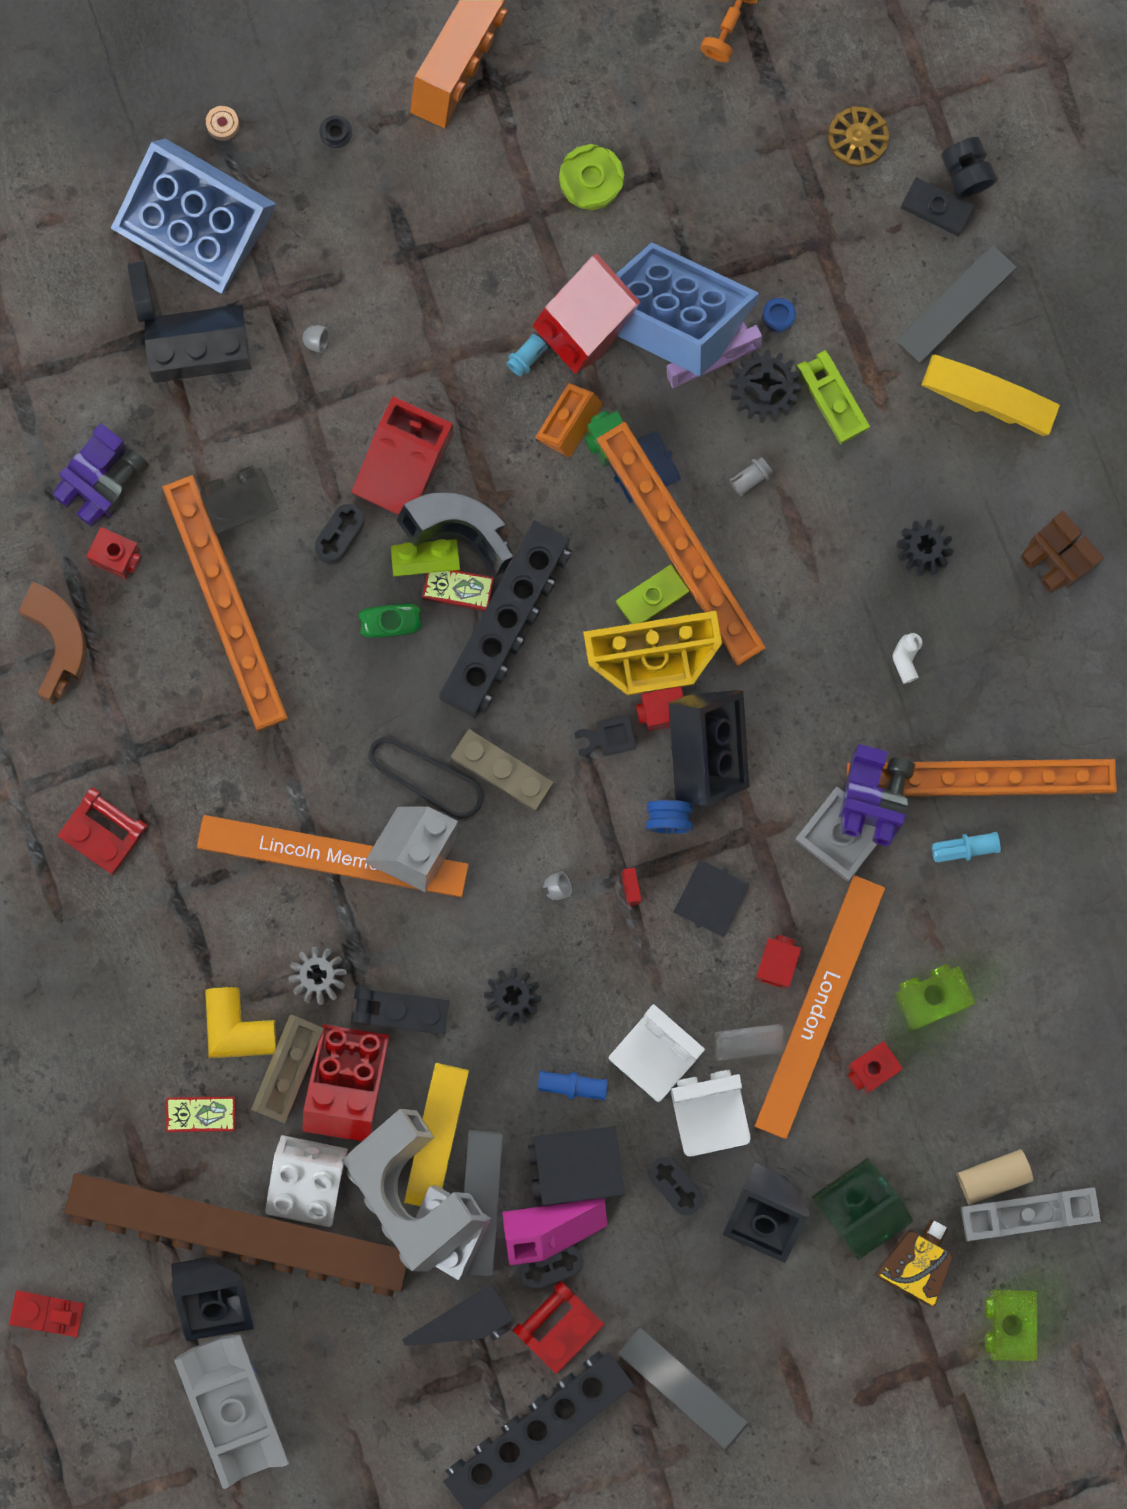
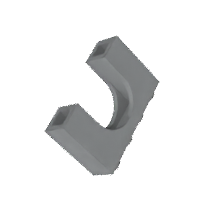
M399 1109L348 1153L342 1161L348 1169L347 1175L349 1179L359 1186L364 1194L366 1206L381 1221L383 1233L398 1248L402 1263L411 1271L429 1272L487 1223L488 1220L472 1195L460 1192H453L429 1214L420 1219H415L406 1212L398 1196L400 1172L407 1161L434 1139V1136L417 1110Z

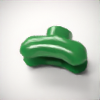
M412 603L365 608L357 616L361 620V630L359 633L365 638L395 637L417 633L422 628L419 618L421 609Z

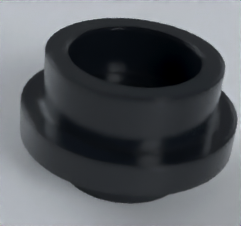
M333 115L327 117L320 125V138L328 147L341 148L352 137L351 124L342 116ZM333 129H340L342 134L339 137H333L330 135V132Z

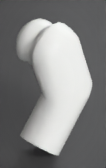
M916 633L904 635L899 640L892 654L894 664L903 684L919 678L912 663L916 653L922 647V639Z

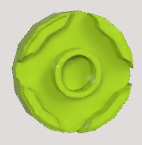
M588 144L575 148L563 160L559 173L561 190L568 201L575 206L588 210L605 208L614 202L622 191L624 181L622 163L611 150L598 147V145Z

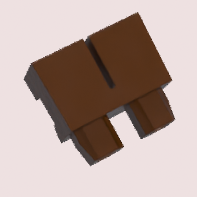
M1063 510L1040 532L1033 536L1029 542L1030 545L1020 556V559L1031 570L1042 561L1048 565L1051 571L1044 575L1040 581L1049 593H1053L1064 586L1068 589L1096 568L1104 559L1085 535L1078 540L1082 532ZM1076 542L1070 549H1068L1065 553L1060 555L1064 550H1066L1069 546Z

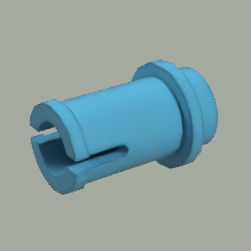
M531 334L530 338L515 354L511 353L509 355L507 366L518 376H522L524 373L528 374L530 372L529 367L548 349L545 345L546 343L539 336Z

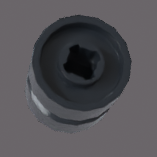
M971 137L959 141L941 153V158L947 172L954 174L951 181L960 198L976 195L993 186L998 180L991 163L984 161L987 153L979 137Z

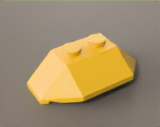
M716 611L583 632L589 666L626 695L694 685L722 645Z

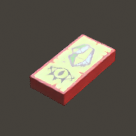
M457 570L427 573L422 600L485 611L490 602L494 577Z
M236 1097L166 1098V1132H236Z

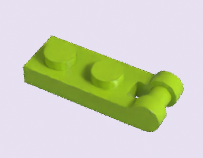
M826 350L816 354V359L808 363L803 361L796 365V370L800 373L801 380L806 384L840 445L870 429V425ZM823 370L827 376L817 380L814 374Z

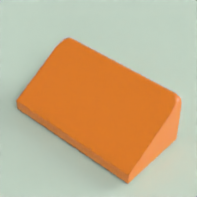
M568 383L535 438L562 455L571 457L587 432V424L591 423L590 419L597 415L601 409L602 401L594 392Z

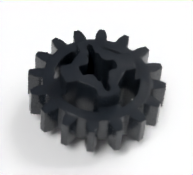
M766 349L764 357H760L757 351H753L751 361L745 357L741 358L740 364L742 369L739 367L733 368L732 374L738 379H731L729 387L737 390L731 393L730 398L731 400H740L737 406L739 412L745 408L749 410L748 419H752L755 414H758L760 422L764 423L766 415H771L775 422L778 421L779 411L785 415L790 413L788 403L791 405L797 404L798 397L794 394L800 393L801 385L794 382L799 379L800 373H791L793 361L791 360L784 364L782 362V353H779L776 358H772L769 349ZM760 367L756 374L746 377L751 370ZM773 368L779 371L783 377H779ZM762 381L768 382L769 391L762 390ZM747 395H751L757 401V404L752 402ZM785 395L781 401L774 405H770V402L773 399Z

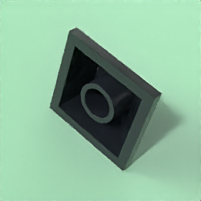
M754 1163L722 1235L785 1263L810 1212L785 1176Z
M207 1258L171 1264L173 1295L186 1341L254 1329L240 1274Z

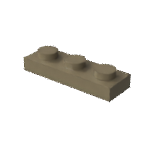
M468 729L451 755L452 760L534 812L537 811L554 784L553 781Z
M289 1015L251 1110L279 1122H286L324 1028L297 1016Z

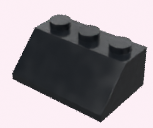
M243 305L156 316L154 320L145 321V344L149 373L153 383L252 369Z
M732 690L690 694L670 702L669 719L675 799L708 806L749 788L743 691Z

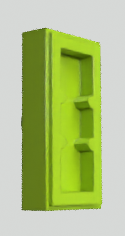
M670 564L617 599L616 604L630 624L647 622L688 595L690 591Z

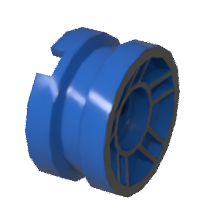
M668 800L647 802L646 812L650 814V819L646 821V831L662 834H685L693 831V822L690 821V815L693 814V804Z

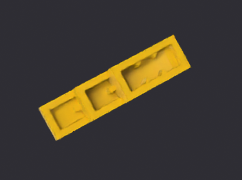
M936 354L932 355L921 384L974 412L984 411L1008 424L1017 423L1041 436L1050 434L1060 406L1045 397L1002 378Z
M435 1063L423 1115V1121L434 1136V1139L414 1155L404 1203L421 1207L430 1186L437 1185L443 1189L469 1070Z

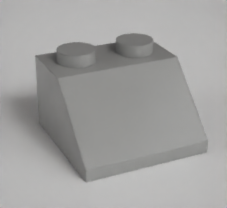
M397 807L365 863L426 892L457 839L458 821L430 807Z

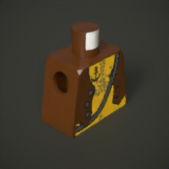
M930 1219L922 1236L910 1230L907 1231L877 1268L874 1276L929 1307H935L953 1255L940 1247L948 1228Z

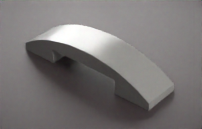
M1095 1187L961 1207L966 1241L1101 1221Z

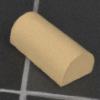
M1021 1149L956 1173L968 1205L1033 1182L1030 1165Z

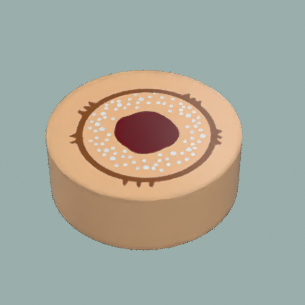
M217 106L207 114L206 127L208 133L214 139L226 141L237 134L239 120L235 111L230 107Z

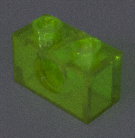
M945 964L931 970L930 974L932 977L919 982L918 977H914L899 984L901 990L893 996L909 1032L975 1004L960 966L950 969L949 964ZM934 987L940 991L941 1002L938 1005H932L926 1001L924 997L926 988Z
M991 1290V1297H986L985 1316L986 1318H991V1332H986L985 1334L986 1353H991V1360L1037 1361V1291ZM1009 1315L1014 1316L1019 1323L1018 1331L1011 1336L1007 1335L1002 1329V1322Z

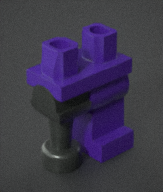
M99 423L92 432L93 436L82 450L74 456L67 468L65 467L59 475L62 481L53 493L54 498L67 508L78 495L84 499L86 503L77 512V516L90 527L100 521L103 516L109 519L114 514V510L124 499L123 489L135 472L140 475L143 474L150 466L141 455L129 448L122 457L125 464L113 476L109 474L110 468L127 449L124 441L102 423Z
M858 744L852 753L842 806L838 816L843 818L842 834L859 837L863 824L875 827L872 841L887 847L904 824L908 801L903 795L905 779L913 777L916 765L904 758H890L887 772L892 777L888 789L880 788L878 785L888 752Z

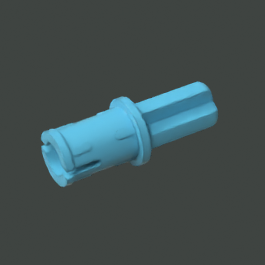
M997 832L971 837L963 834L962 838L932 844V856L935 862L962 858L970 861L971 857L1000 853L1001 851Z

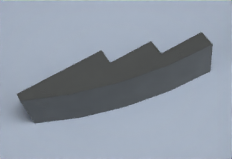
M992 245L897 341L919 363H923L945 339L947 340L969 316H972L1017 267L995 245Z
M469 1130L464 1193H470L481 1211L492 1218L469 1267L468 1275L493 1276L503 1132Z
M641 1327L618 1352L626 1362L724 1449L728 1450L749 1425L745 1419Z

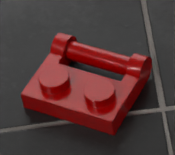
M92 787L85 794L80 805L57 836L105 871L114 875L142 837L148 825L141 820L135 821L102 798L101 792ZM92 808L128 832L124 841L87 816Z
M559 1281L553 1287L555 1291L522 1325L518 1323L512 1329L555 1374L605 1325L562 1281ZM566 1300L572 1306V1309L538 1342L532 1334Z

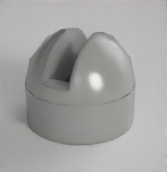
M320 325L308 327L302 336L303 344L307 349L323 353L329 342L328 327Z
M563 871L551 874L545 879L543 888H548L549 893L546 894L548 898L562 900L571 896L572 886L568 876Z

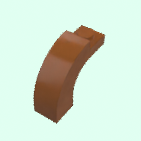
M32 582L18 612L22 618L48 630L54 639V659L37 692V695L43 701L54 705L56 699H62L68 689L69 681L66 680L68 675L78 680L82 678L87 659L86 638L79 620L68 604L53 591Z

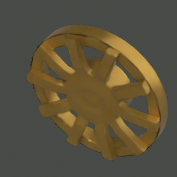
M852 106L836 114L828 130V144L831 152L840 162L852 167H864L878 161L885 153L889 142V131L886 121L873 109ZM857 113L866 115L862 123H859ZM852 114L854 124L851 125L844 118L845 116ZM870 117L877 121V123L870 127L867 126ZM840 121L847 128V131L834 128ZM880 127L883 131V135L871 133ZM833 135L845 136V139L835 144ZM870 141H883V145L878 149ZM845 145L849 148L846 156L838 150ZM867 147L875 153V155L866 159L865 155ZM854 151H859L861 160L850 159Z

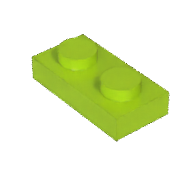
M439 539L423 542L417 546L409 542L391 545L393 576L460 570L457 539Z

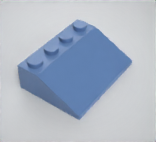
M165 138L151 142L111 229L223 294L262 234L276 203Z
M651 242L616 273L620 280L641 302L617 336L701 376L720 359L758 300L759 293Z

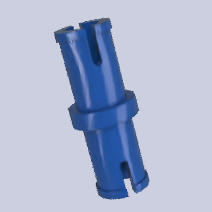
M540 1070L538 1092L567 1095L568 1099H575V1096L602 1101L606 1100L608 1079L578 1076L577 1072H571L570 1075Z

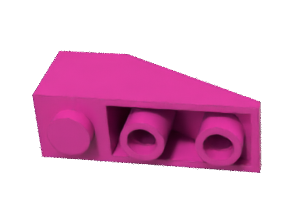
M604 1198L502 1212L509 1266L544 1261L608 1226Z

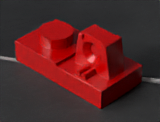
M16 1290L9 1325L78 1338L85 1303Z

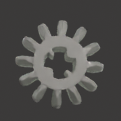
M317 947L311 948V959H308L304 952H300L299 957L304 964L300 965L292 962L290 965L293 970L300 972V974L289 976V982H302L295 987L293 992L295 995H300L307 990L304 996L305 1003L309 1004L314 994H317L318 1004L323 1005L324 993H327L332 1000L337 998L332 990L333 986L341 990L345 988V984L336 980V978L346 976L347 971L345 969L334 970L341 964L342 959L338 956L328 962L332 952L328 948L323 952L322 958H319ZM320 968L322 973H327L326 979L321 978L323 981L321 984H316L313 979H309V974H314L313 969Z

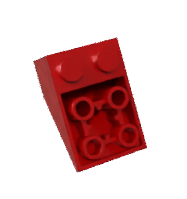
M392 396L378 424L351 494L399 515L405 503L425 494L454 434L453 423Z
M322 1024L324 1029L318 1042L303 1110L302 1132L363 1141L373 1130L389 1035Z

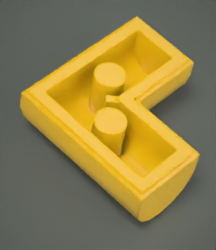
M223 987L205 990L209 1059L274 1055L277 1047L276 1020L242 1022L240 988Z

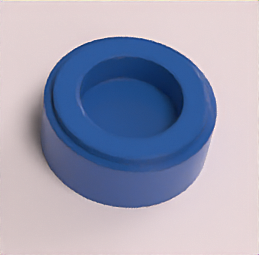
M774 298L766 303L762 313V320L769 330L777 333L785 332L792 327L796 311L789 300Z

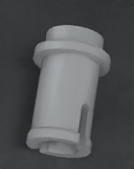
M762 457L758 460L752 459L750 466L729 479L730 484L740 497L744 496L746 492L761 481L765 480L767 482L769 480L768 476L773 473Z

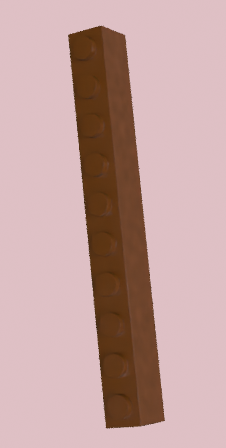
M74 1173L64 1214L73 1215L71 1221L73 1223L92 1227L93 1220L106 1223L105 1230L124 1235L126 1228L140 1231L138 1238L159 1242L160 1236L173 1239L172 1246L192 1250L193 1244L206 1246L205 1254L222 1258L226 1257L227 1252L240 1254L239 1262L259 1266L260 1259L274 1262L272 1269L291 1274L293 1268L296 1267L307 1270L306 1277L326 1282L327 1275L341 1278L339 1285L359 1289L361 1283L373 1285V1293L393 1297L394 1291L402 1292L407 1267L400 1260V1252L395 1247Z

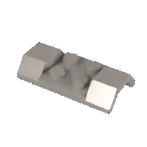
M240 1334L226 1335L189 1349L174 1359L223 1489L232 1486L243 1477L266 1468L283 1467L289 1464Z

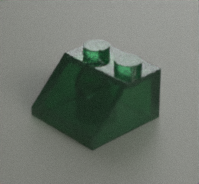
M868 1158L812 1196V1199L840 1240L857 1261L914 1222L899 1194Z

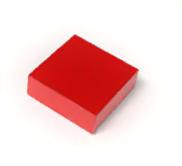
M635 867L623 869L621 878L626 903L629 906L640 905L641 896Z

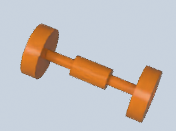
M736 0L734 6L729 7L720 26L722 32L719 38L705 37L700 45L702 53L718 62H729L733 49L724 40L728 33H732L738 21L742 2L755 4L758 0Z

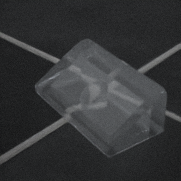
M780 1024L715 1032L713 1035L715 1057L720 1061L781 1053L783 1051V1027Z

